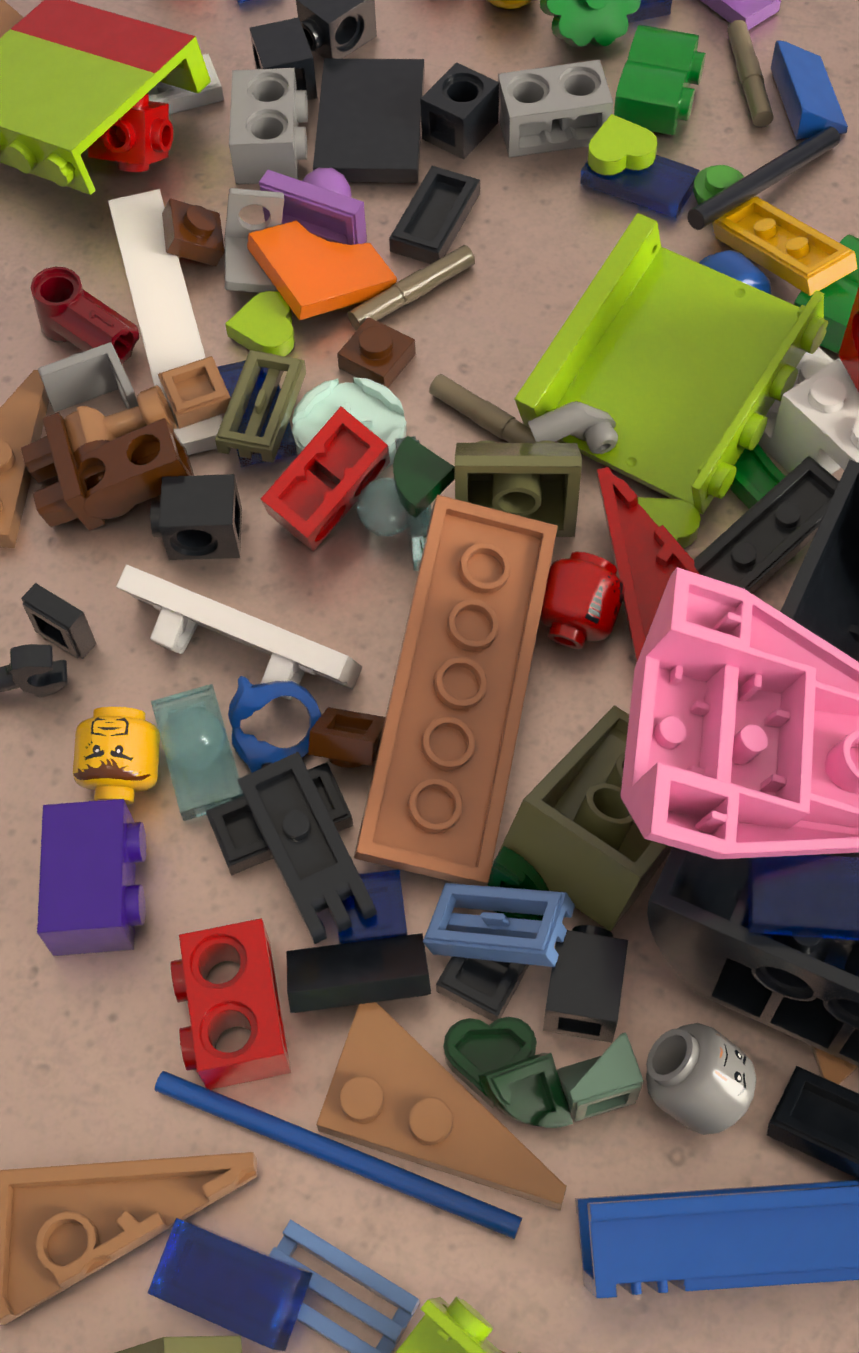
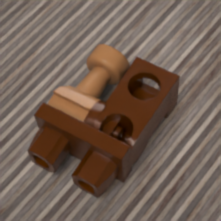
M158 385L138 393V406L108 416H104L94 408L80 406L76 407L77 411L67 415L65 419H63L59 412L43 418L47 436L21 447V451L29 473L38 484L58 476V482L32 493L39 515L50 527L79 518L84 526L91 531L105 525L104 519L120 517L128 513L134 505L161 495L162 477L194 476L187 450L173 431L177 429L174 415L164 393Z

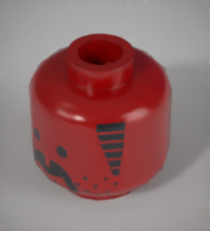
M578 551L572 552L570 558L559 559L552 563L549 569L540 621L550 628L547 635L548 638L566 647L582 649L585 641H603L610 635L625 592L623 582L616 576L618 569L614 564L594 554Z

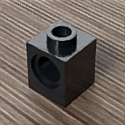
M296 0L298 17L310 50L312 52L315 51L323 58L343 59L377 37L375 0Z
M299 17L250 27L255 69L294 68L297 90H306L307 100L318 98L313 55Z
M456 62L420 99L422 139L459 158L465 159L499 123V82Z
M235 474L162 477L161 500L152 501L150 522L153 537H162L169 560L240 558L242 506Z
M592 925L575 926L572 931L567 930L564 941L556 942L555 950L559 956L555 967H552L543 1031L613 1042L618 1023L628 940L613 938L614 935L609 930Z

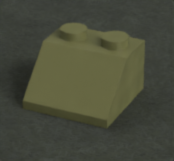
M483 440L476 443H456L455 499L558 526L556 537H575L582 469V456L577 443H556L553 441L497 443L495 441Z

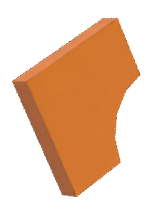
M297 220L251 232L248 235V250L299 321L370 300L397 282V277L371 243L348 245L330 242L310 233Z

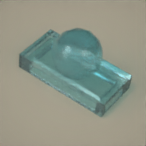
M416 436L411 437L412 439L420 443L419 440H416ZM406 437L395 439L396 452ZM380 478L369 482L361 491L357 502V513L360 521L367 530L377 536H393L404 532L407 528L413 570H419L432 512L431 504L415 519L400 503L393 478Z
M213 684L151 701L183 821L207 815L206 810L243 796L237 779H239V774Z

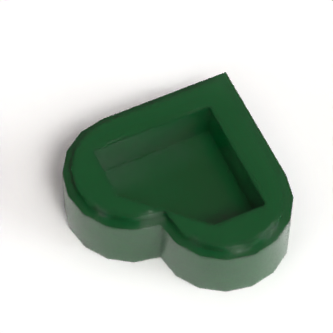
M504 1017L495 1020L490 1025L478 1019L468 1018L458 1021L449 1028L445 1035L443 1049L446 1064L452 1072L494 1108L495 1104L483 1089L478 1075L534 1056L537 1041L531 1027L519 1018Z

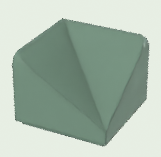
M625 1032L619 1035L602 1056L568 1065L557 1070L569 1112L574 1122L635 1104L644 1082Z

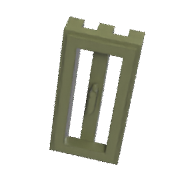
M249 350L215 438L219 453L229 454L231 448L239 449L240 457L252 458L253 452L261 454L262 461L274 463L306 375L305 360ZM262 367L269 368L262 389H260L255 401V407L245 434L238 433ZM287 371L263 437H259L283 372Z

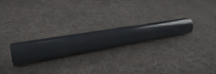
M826 127L692 208L687 214L689 224L694 229L701 230L839 144L840 135L834 127Z

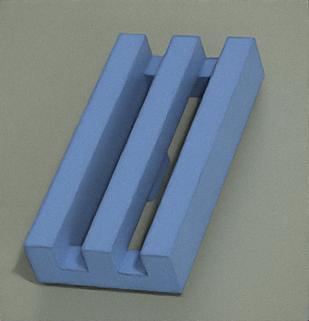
M445 883L423 943L434 955L555 967L559 954L554 949L555 942L564 941L567 929L562 921L564 917H572L575 904L566 892ZM455 907L544 916L542 921L507 918L503 913L482 912L480 915L452 912Z
M290 1219L277 1248L274 1247L267 1257L266 1261L268 1263L260 1275L257 1274L249 1287L252 1292L348 1353H392L420 1304L419 1299ZM297 1246L397 1307L398 1309L392 1320L292 1258ZM284 1272L382 1334L383 1336L377 1347H372L276 1286L275 1283L281 1273Z

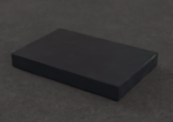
M324 58L313 170L317 168H333L343 174L347 182L418 183L421 143L420 99L424 93V59Z

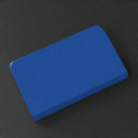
M776 41L770 69L796 140L810 138L829 126L834 127L839 134L847 133V123L821 56L788 42Z

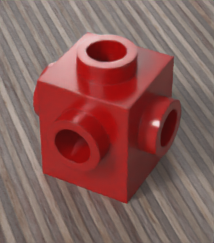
M147 93L88 148V157L118 162L119 170L128 172L148 171L149 164L168 158L173 142V126L169 120V104L149 101V93Z

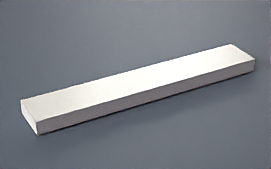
M160 189L108 200L153 383L154 386L158 385L162 390L158 377L159 373L206 357L179 258L176 255L166 253L162 212L165 207ZM222 415L180 429L177 425V429L173 431L187 450L188 455L217 448L215 438L223 420Z

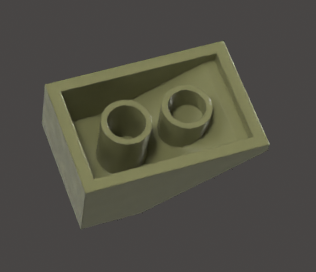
M615 705L523 799L499 850L500 852L503 846L519 854L535 868L550 891L566 892L575 904V908L610 932L636 901L673 848L672 846L644 839L620 797L629 714Z

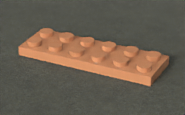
M441 495L436 496L354 859L458 884L487 886L495 854L557 525Z

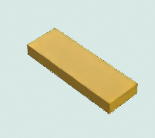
M757 196L712 222L715 238L809 296L813 295L815 290L820 291L858 269L855 251Z

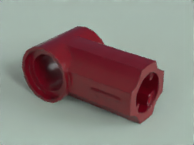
M55 266L37 273L32 280L30 288L41 330L47 338L59 342L69 341L82 351L111 342L121 364L132 356L133 348L139 340L137 325L83 290L80 277L73 270Z

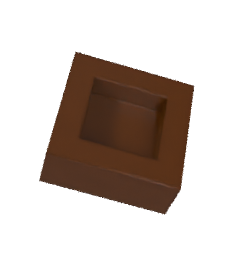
M170 198L162 212L166 253L216 267L225 253L220 213L208 210L202 206L191 205Z
M368 317L337 353L339 369L357 378H368L388 388L415 356V339Z
M328 707L310 730L308 755L328 758L332 764L339 767L372 766L376 760L385 717Z

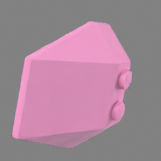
M677 567L670 575L636 663L633 677L620 797L644 839L714 859L859 853V662L747 590Z

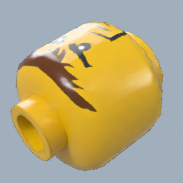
M100 707L94 709L93 717L82 721L76 728L73 762L75 782L83 788L94 790V801L124 799L126 804H133L134 792L146 791L153 788L157 783L160 747L159 729L156 725L145 720V712L142 710L127 707Z

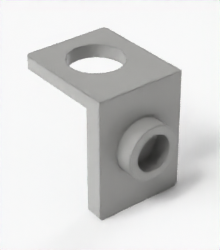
M238 188L229 189L224 239L226 290L258 293L265 291L278 292L248 250L247 244L249 233L281 225L284 193ZM256 204L265 207L271 215L266 222L253 225L244 222L239 217V212L245 206Z
M111 342L38 368L54 412L115 390L119 391L127 409L138 406L135 392Z

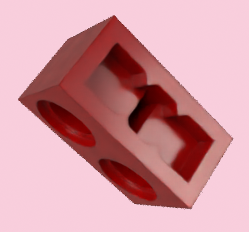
M340 406L262 496L261 501L268 515L314 552L390 464L388 445Z
M260 918L180 934L182 959L171 961V976L177 1002L188 1001L191 1026L179 1029L182 1057L186 1070L197 1069L205 1087L210 1090L290 1074L291 1068L271 945L263 919ZM232 961L240 965L238 973L225 983L216 984L207 981L210 970L221 962ZM244 1027L251 1031L249 1040L241 1049L234 1052H221L216 1049L218 1038L227 1029Z

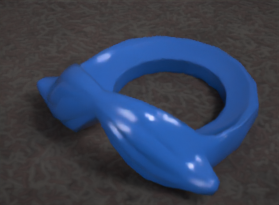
M240 676L237 691L229 704L228 711L229 721L232 726V745L236 753L247 764L251 773L261 769L264 765L272 764L296 752H299L301 758L305 757L308 754L310 730L321 717L317 701L306 688L293 681H273L253 685L246 677ZM280 696H291L298 699L306 707L310 717L309 729L305 737L298 744L289 748H278L266 741H258L254 735L244 734L240 728L241 720L252 716L253 712L260 710L271 700Z

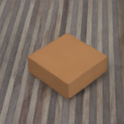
M212 356L158 374L162 390L179 429L226 412L231 397Z

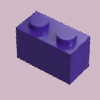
M124 799L43 805L37 934L53 956L134 950L135 926H143L146 918L144 889L141 884L135 885L136 863L145 862L146 834L143 822H134Z

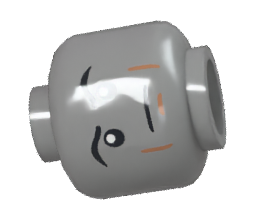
M694 1023L669 1030L660 1036L648 1054L646 1082L649 1095L659 1108L686 1128L703 1135L720 1133L733 1126L747 1112L754 1097L756 1086L754 1064L740 1048L714 1028Z

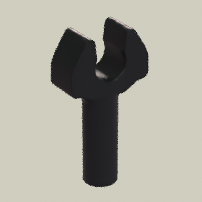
M28 644L13 647L10 649L9 665L0 667V692L20 688L24 692L34 694L37 697H44L58 692L68 683L67 661H53L51 645Z

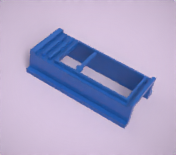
M859 1180L575 1198L579 1224L583 1283L596 1298L617 1297L616 1284L622 1286L632 1295L642 1294L641 1282L658 1293H667V1281L684 1291L859 1280Z

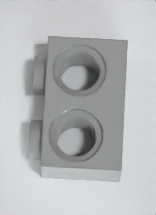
M600 59L498 74L499 123L509 158L587 147L592 137L609 116L613 114V99Z
M294 68L232 70L229 148L236 184H258L267 170L298 179V160H307L308 157L306 127H299V123L308 122V102L306 90H297Z

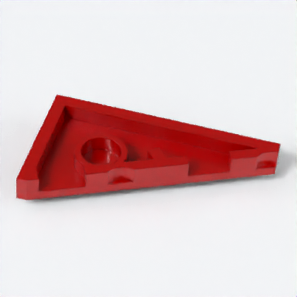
M609 467L597 469V478L614 561L618 569L617 575L625 587L623 604L637 663L670 575L677 567L693 573H699L694 566V560L663 525L659 527L639 505L638 496L623 479L617 478Z

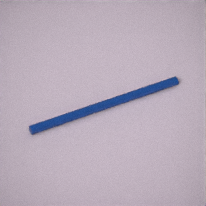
M162 1071L157 1079L155 1091L507 1237L516 1238L522 1221L520 1216L166 1071Z

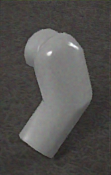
M578 401L570 402L528 421L536 442H555L571 435L586 441L590 451L596 454H603L612 450L618 442V434L614 430L616 422L608 412Z

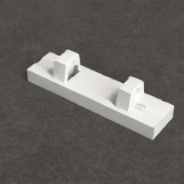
M127 564L116 587L131 594L135 599L149 604L160 611L150 639L164 648L183 654L199 625L271 655L260 684L273 681H293L300 684L305 672L353 690L362 670V666L348 655ZM280 696L288 700L293 698L291 696Z

